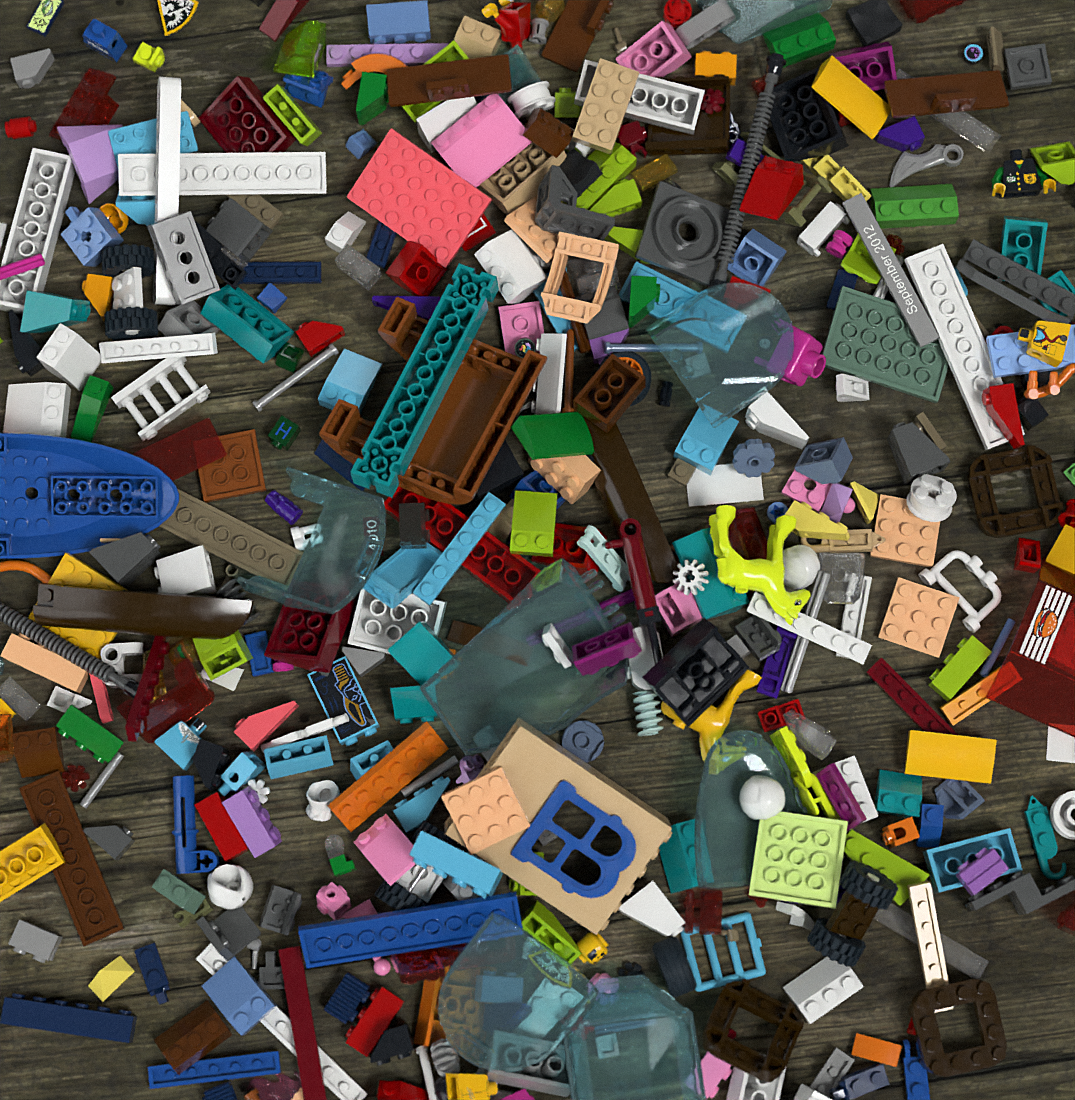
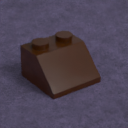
M537 108L531 112L523 136L557 158L570 144L574 130L557 120L549 112Z
M52 727L12 734L15 757L22 778L48 775L57 771L65 772L61 734L57 732L58 728Z

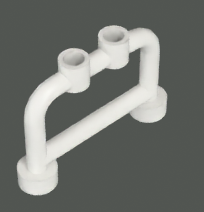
M955 550L946 554L930 570L925 568L918 575L927 586L930 587L937 581L948 594L959 597V606L968 614L962 622L969 631L975 633L981 627L979 622L1000 603L1001 591L994 583L997 581L996 575L991 571L985 573L980 568L983 563L976 555L970 557L963 551ZM954 559L962 560L966 568L979 578L981 584L993 593L992 600L979 612L940 573Z

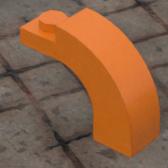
M368 54L351 63L356 71H348L342 77L344 81L341 84L347 90L362 77V72L376 71L387 75L388 69L408 66L399 58L389 54Z

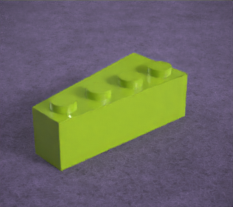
M854 830L847 832L844 855L850 861L861 862L866 866H871L874 870L877 869L881 874L888 876V879L894 881L893 883L897 885L898 891L892 901L897 906H901L909 898L907 885L924 882L930 876V874Z

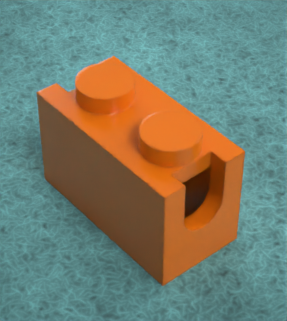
M912 817L882 828L883 833H881L885 846L889 845L890 849L920 837Z

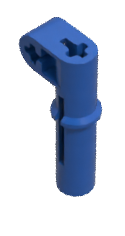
M174 776V831H172V834L175 836L176 874L213 872L220 865L218 854L208 850L197 851L196 835L199 829H196L194 776ZM183 798H185L186 844H187V847H185L184 802H183ZM197 853H200L201 860L207 859V855H209V858L213 859V863H210L208 868L207 864H200V870H197Z

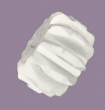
M686 559L684 561L685 567L678 564L677 567L680 571H673V574L678 576V578L673 580V583L679 584L677 590L682 591L684 589L685 595H689L690 591L693 595H697V588L704 591L705 589L701 584L709 583L707 579L703 578L708 576L709 572L703 571L705 565H698L697 560L694 559L690 564V561ZM691 573H692V575L695 576V579H694V580H688V579H687L688 574L691 575Z

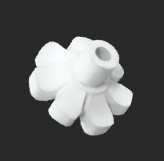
M251 779L248 781V785L243 787L245 789L250 786L259 796V802L262 804L268 800L265 795L270 793L269 787H263L265 784L263 780L260 779L256 783L255 779Z

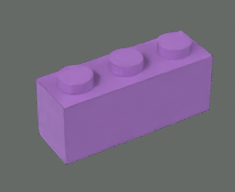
M250 786L222 802L254 858L282 842L279 830L273 826L268 811L262 807L257 792Z

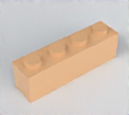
M13 633L11 634L0 655L14 664L79 694L90 675L89 672L62 658V656L49 651L48 648L39 643L36 645L30 642V638L21 633L18 636Z

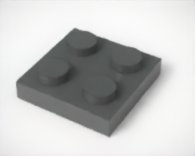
M1045 43L1004 50L1010 90L1050 85L1052 83Z

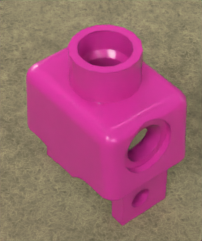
M773 321L771 327L782 334L769 362L756 356L753 362L775 378L800 387L805 384L808 376L818 378L826 365V357L820 354L823 348L822 344L809 333L791 324L784 326Z

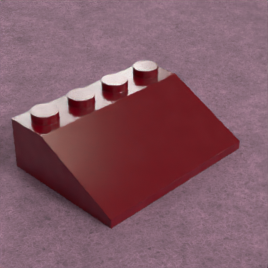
M237 76L198 118L226 153L285 152L297 140L263 99L264 95L249 77Z
M292 582L265 650V657L309 671L330 673L356 598L346 586Z

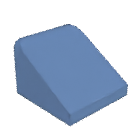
M362 129L349 137L346 148L357 159H360L377 142Z

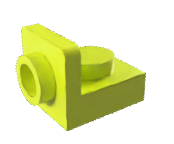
M142 42L133 57V61L155 72L158 67L160 68L163 65L165 55L162 48L157 47L156 49Z

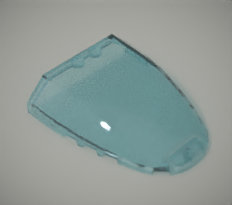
M739 730L723 735L715 741L705 758L695 815V861L698 888L713 890L750 886L760 819L754 820L748 817L741 808L739 796L744 783L751 777L763 775L773 778L781 784L785 792V804L781 812L807 814V809L802 805L798 795L799 789L794 786L790 777L791 772L782 755L775 746H771L762 738L763 735L756 732Z

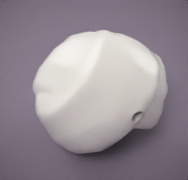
M795 545L783 550L784 584L791 589H803L811 585L816 580L820 571V562L816 552L806 545Z
M755 775L744 783L740 790L739 801L742 810L748 817L754 820H765L782 811L785 804V792L781 784L775 779L763 775Z
M221 865L215 868L207 879V888L211 902L225 909H237L243 906L253 892V881L250 874L238 865Z

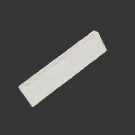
M851 573L840 631L861 640L872 577ZM836 653V656L847 658L839 653Z

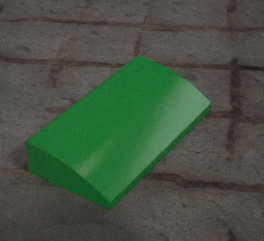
M578 412L519 416L511 427L532 460L594 453L590 431L583 416Z

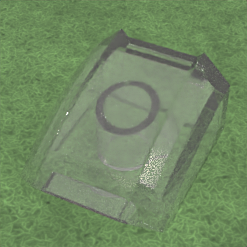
M820 552V571L830 574L823 600L829 604H854L860 598L862 591L865 554Z
M794 710L783 714L788 727L810 753L820 760L829 755L837 740L828 729Z

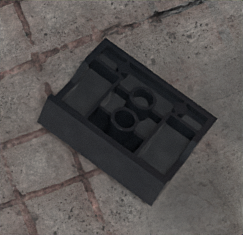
M705 618L694 626L642 677L687 727L749 669V666L737 651L717 631L718 628Z

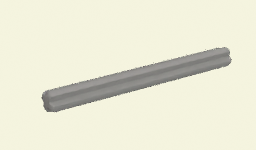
M824 571L818 572L805 611V615L814 619L817 618L830 579L829 573ZM797 635L780 687L781 691L792 693L809 642L808 639Z

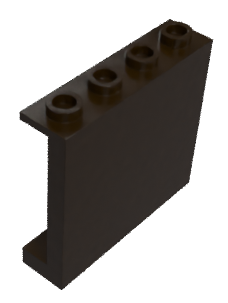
M717 74L713 77L696 75L693 78L675 76L673 79L655 77L705 90L704 94H707V90L710 88L714 92L718 89L722 92L721 97L724 98V103L719 104L722 110L718 113L713 111V114H707L700 108L693 135L648 123V142H646L648 156L727 154L730 150L731 82L729 76Z

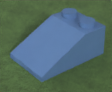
M235 956L202 985L209 997L241 1036L246 1035L278 1006Z

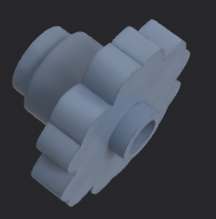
M749 439L744 444H739L733 451L734 468L739 474L745 473L748 478L759 477L762 472L768 473L774 466V449L770 443H762L761 439Z

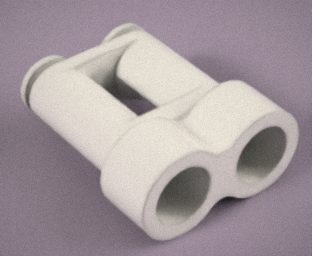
M316 523L301 528L298 526L290 528L295 548L302 551L306 547L324 543L323 535H320L319 530L321 531L320 524ZM314 532L318 534V536L307 539L304 536Z

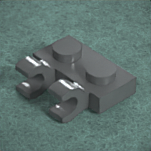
M267 951L266 967H259V985L263 989H285L282 968L276 967V951Z

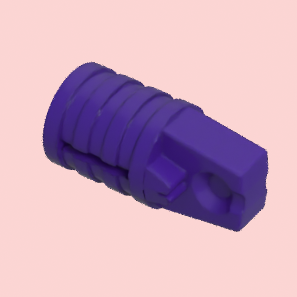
M275 490L271 491L265 498V502L275 513L279 514L290 525H293L303 513V510L299 509L297 505H294L287 497H284Z

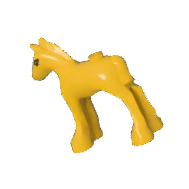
M747 670L731 685L724 700L718 707L711 705L689 726V728L699 732L702 760L708 767L712 768L715 774H718L719 771H723L725 767L745 756V748L741 745L723 744L722 735L729 724L734 704L740 694L758 685L762 679L761 676L750 670ZM662 701L661 710L663 714L674 720L673 725L684 730L686 725Z

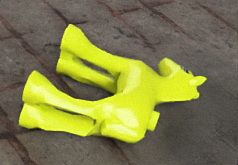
M730 505L718 506L716 514L709 516V525L711 526L710 535L713 541L714 555L718 557L715 560L718 566L719 581L735 588L737 593H747L748 590L763 593L775 613L785 618L786 622L791 626L793 619L798 618L799 612L811 597L810 591L806 589L786 592L784 587L783 546L785 539L795 529L797 519L794 516L788 515L777 517L776 524L769 527L767 558L745 560L732 548L728 537V527L735 518L736 508Z

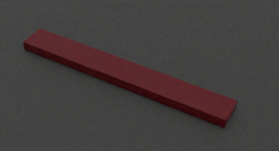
M301 946L280 949L279 956L304 1100H327Z

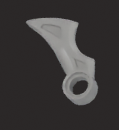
M936 144L930 151L920 155L904 151L894 167L889 187L896 186L902 180L918 171L942 163L949 167L958 166L963 158L962 148L955 144L948 146ZM955 151L958 154V158L950 160L947 157V153Z

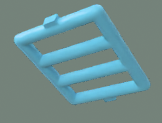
M749 912L685 927L680 932L685 954L697 984L695 988L697 992L766 974L760 950L762 946L760 938H757L752 916ZM744 922L756 968L743 971L736 941L727 942L735 974L723 977L712 934L708 933L709 928L717 929L723 927L724 930L732 929V924ZM701 932L714 976L713 980L705 982L701 981L690 935Z

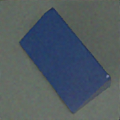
M838 269L826 308L835 310L841 287L845 286L854 289L858 275Z

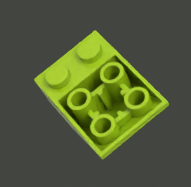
M239 630L235 634L222 639L192 638L200 661L211 681L253 659Z

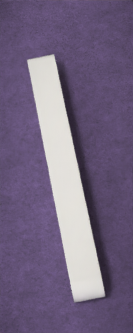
M159 76L154 223L178 215L181 78ZM177 233L173 235V241L176 244L178 243ZM154 246L153 303L154 305H175L174 296Z

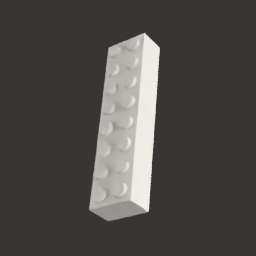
M37 148L32 149L1 266L37 254H42L45 264L0 280V310L8 312L12 309L16 314L23 315L27 290L44 291L76 171L70 155Z

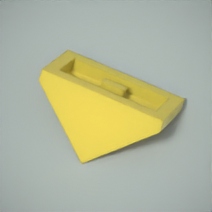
M852 482L848 486L853 489L851 495L866 524H869L873 520L880 495L856 482Z
M120 955L101 969L88 986L104 1002L135 970Z

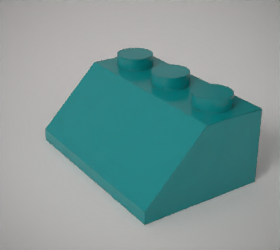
M697 819L671 825L672 835L667 842H662L658 848L660 849L659 853L670 893L673 894L713 883L714 880Z

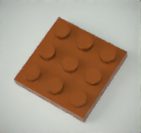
M255 429L193 441L205 503L267 491Z

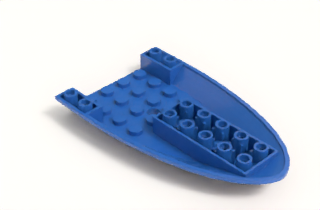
M0 433V558H40L62 556L65 553L88 552L105 545L100 542V538L123 539L140 532L143 535L165 522L178 505L179 492L171 478L161 469L138 456L113 447L78 439L40 434ZM29 487H34L38 491V496L30 498L26 490ZM76 489L80 497L72 498L69 495V490ZM114 489L120 490L119 492H122V497L119 499L114 498L111 491Z

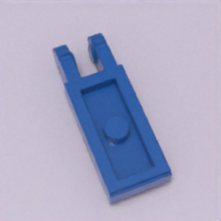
M917 1039L916 1049L918 1057H910V1043L908 1040H903L904 1058L902 1059L907 1100H930L927 1070L919 1062L921 1056Z

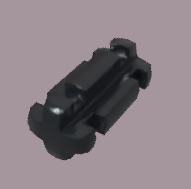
M663 381L659 405L669 407L673 383Z

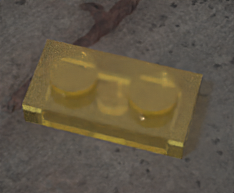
M665 154L631 174L643 192L678 171L670 157Z

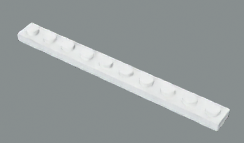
M212 943L196 958L212 975L229 962L218 953ZM276 1006L260 1022L296 1056L290 1018ZM318 1046L325 1085L341 1100H363L368 1093Z

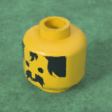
M589 932L577 942V946L582 953L579 958L584 964L588 961L594 965L607 955V946L609 945L599 933L596 935L593 932Z

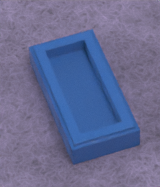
M261 631L245 635L247 647L253 656V659L250 660L253 677L275 673L273 671L272 659L264 655L268 645L267 632Z

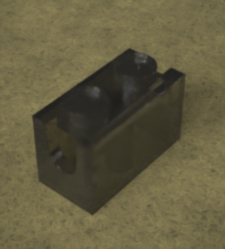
M425 503L399 504L401 549H426L427 542L431 541L430 530H426V522L430 521V510L426 509Z

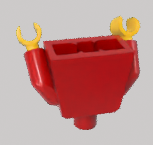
M498 0L503 7L499 9V13L494 3L486 5L482 9L483 15L486 18L492 15L495 17V21L501 28L502 41L510 42V51H523L522 41L530 35V3Z

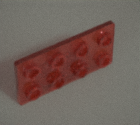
M89 68L79 86L73 92L68 104L64 107L57 122L53 125L49 136L62 141L56 127L108 125L120 106L107 95L117 77L110 73Z
M206 418L135 452L133 455L155 465L174 481L225 457L227 453L211 420Z

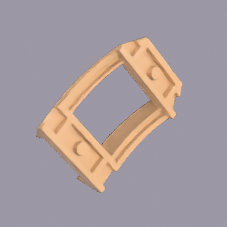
M559 232L557 248H555L549 276L544 290L541 292L545 305L544 308L547 315L588 324L601 310L605 301L616 263L619 244ZM569 255L604 263L592 303L557 296Z

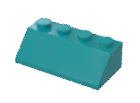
M228 284L208 296L200 313L263 364L275 357L295 332L242 289L237 287L235 290Z
M710 528L702 529L672 543L681 565L685 567L684 561L686 559L690 561V564L695 559L698 561V565H705L703 571L709 572L708 576L703 577L709 583L701 584L705 590L701 591L697 588V595H694L703 618L708 620L737 612L750 603L746 593H737L735 588L719 581L718 566L715 560L718 557L714 555ZM692 573L691 575L688 574L687 579L694 580L695 576Z

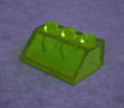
M306 20L286 34L274 66V72L314 78L326 45V23Z

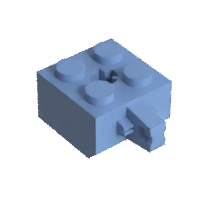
M70 206L65 211L71 222L61 233V236L84 266L97 267L102 262L101 253L104 249L108 247L114 248V246L120 245L124 241L106 215L98 208L88 207L85 211L80 212L77 207Z

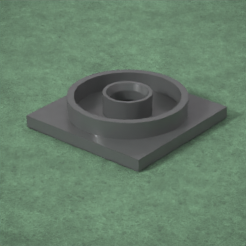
M659 181L635 257L710 287L719 263L717 257L720 256L718 255L719 251H721L720 246H723L721 241H724L722 237L726 230V222L729 220L730 209ZM682 223L694 227L696 237L693 241H686L680 236L679 227Z

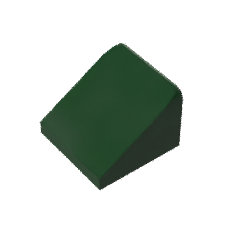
M286 342L277 354L276 365L294 373L305 350Z

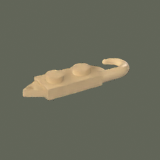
M872 529L848 530L850 536L848 541L822 539L821 544L810 545L806 540L807 538H801L800 542L801 545L812 548L816 553L872 552L873 548L885 542L886 539L872 532Z

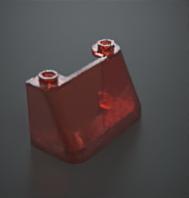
M186 658L175 667L174 675L179 685L149 705L148 717L144 718L143 732L139 734L145 742L155 743L154 741L178 722L183 721L185 723L214 701L215 693L189 658ZM129 699L116 707L126 721L134 699Z

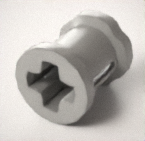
M542 18L532 19V33L529 35L528 40L534 44L546 43L547 38L545 34L546 28L549 27V22Z

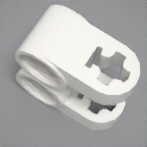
M143 643L107 644L102 648L100 654L102 661L114 667L119 676H125L129 679L133 678L140 682L142 674L124 673L125 656L143 655ZM115 650L118 653L117 658L111 661L108 659V655L111 651ZM108 681L105 683L111 688H118L114 682Z

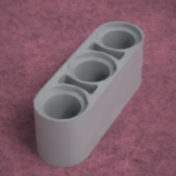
M719 0L676 29V33L685 47L690 49L731 23L736 16L726 0Z

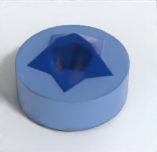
M781 502L772 503L767 510L769 521L776 524L777 517L785 515L788 508Z

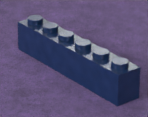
M12 993L11 997L4 998L0 1024L133 1043L137 1016H131L132 1011L119 1010L117 1014L111 1013V1008L98 1006L97 1010H91L89 1005L76 1003V1007L67 1006V1001L55 1000L54 1004L46 1003V998L33 997V1001L25 1000V995Z

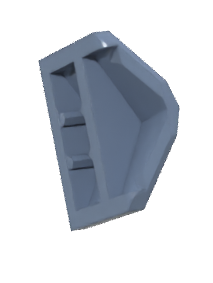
M947 779L935 789L937 804L944 805L943 816L946 819H964L985 801L967 781Z

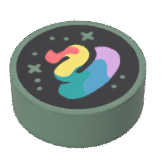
M529 339L519 340L515 345L516 356L524 358L528 349L535 352V344Z

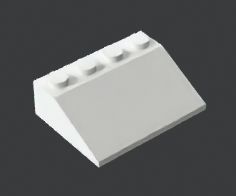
M52 382L9 384L3 433L40 434L66 438L71 396L69 386L66 383Z
M361 588L347 644L390 654L387 650L420 621H425L438 636L447 601L435 599L431 606H429L411 593L392 609Z

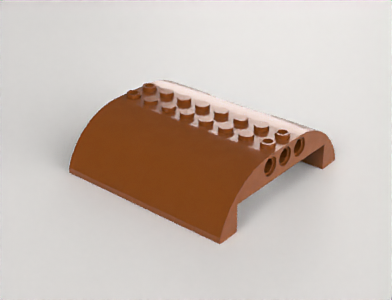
M396 297L382 321L378 333L390 347L408 362L429 321L418 317L414 303ZM473 339L404 476L398 475L399 487L428 499L447 504L458 505L472 501L541 373L547 357L528 349L524 358H520ZM338 399L319 435L340 456L355 464L357 458H364L361 450L376 422L361 418L358 406Z

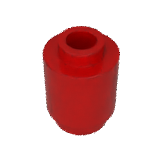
M30 116L13 118L5 122V131L8 138H27L34 136V132H37L35 120H32Z

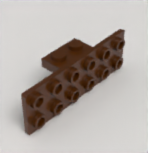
M568 0L541 53V57L571 71L578 72L597 32H601L605 24L604 18L606 14H610L613 8V0Z
M508 54L387 70L390 107L512 91Z
M999 70L887 80L884 82L893 118L1005 108L1009 105Z

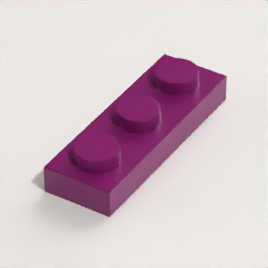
M835 763L829 764L816 774L841 820L848 821V831L867 820Z

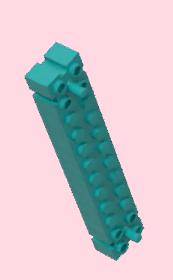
M458 264L452 276L454 285H447L361 450L364 458H357L350 472L354 484L367 489L374 485L378 493L393 498L400 484L398 475L404 476L489 310L487 302L492 303L499 290L497 277L485 272L477 275L474 268Z

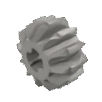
M442 1038L432 1043L430 1051L438 1074L444 1077L446 1073L460 1072V1058L453 1041L449 1038Z

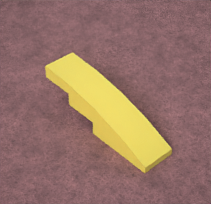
M829 155L800 160L814 175L823 176L828 181V186L842 200L846 201L862 193L865 201L872 196L844 166L841 168Z

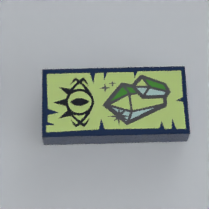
M41 0L26 27L46 37L61 11L64 1Z

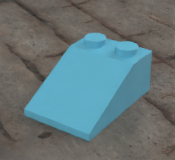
M344 349L324 383L318 397L319 404L333 410L338 399L358 406L361 415L380 372L382 363Z
M701 403L674 451L673 457L679 458L711 476L739 421Z

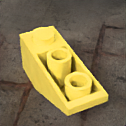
M794 500L785 514L794 516L797 519L796 527L792 533L801 538L848 541L850 538L848 528L844 524L830 521L829 516L825 513L813 511L812 507L803 501L799 503Z

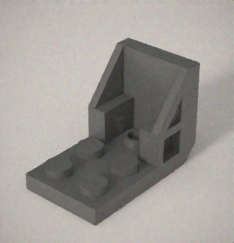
M552 165L538 186L535 222L541 230L555 234L564 232L603 241L615 225V218L576 207V190L562 169Z

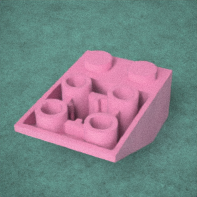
M675 584L655 595L661 620L671 637L676 636L703 619L692 592L690 591L689 595H685L684 589L678 591L677 586L679 584Z

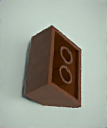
M206 1000L155 1038L154 1041L175 1072L180 1075L232 1036V1034L208 1000Z

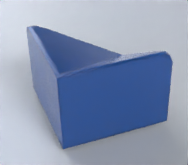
M268 283L257 299L259 303L275 314L287 300V297L273 284Z

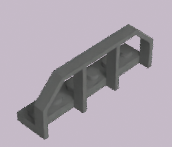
M973 239L964 257L959 260L956 266L957 270L972 281L1045 321L1070 324L1075 315L1074 293L976 239ZM968 260L999 278L994 280L986 276L966 261ZM1005 280L1032 296L1026 298L1001 283ZM1037 298L1067 314L1068 317L1044 308L1035 303V299Z

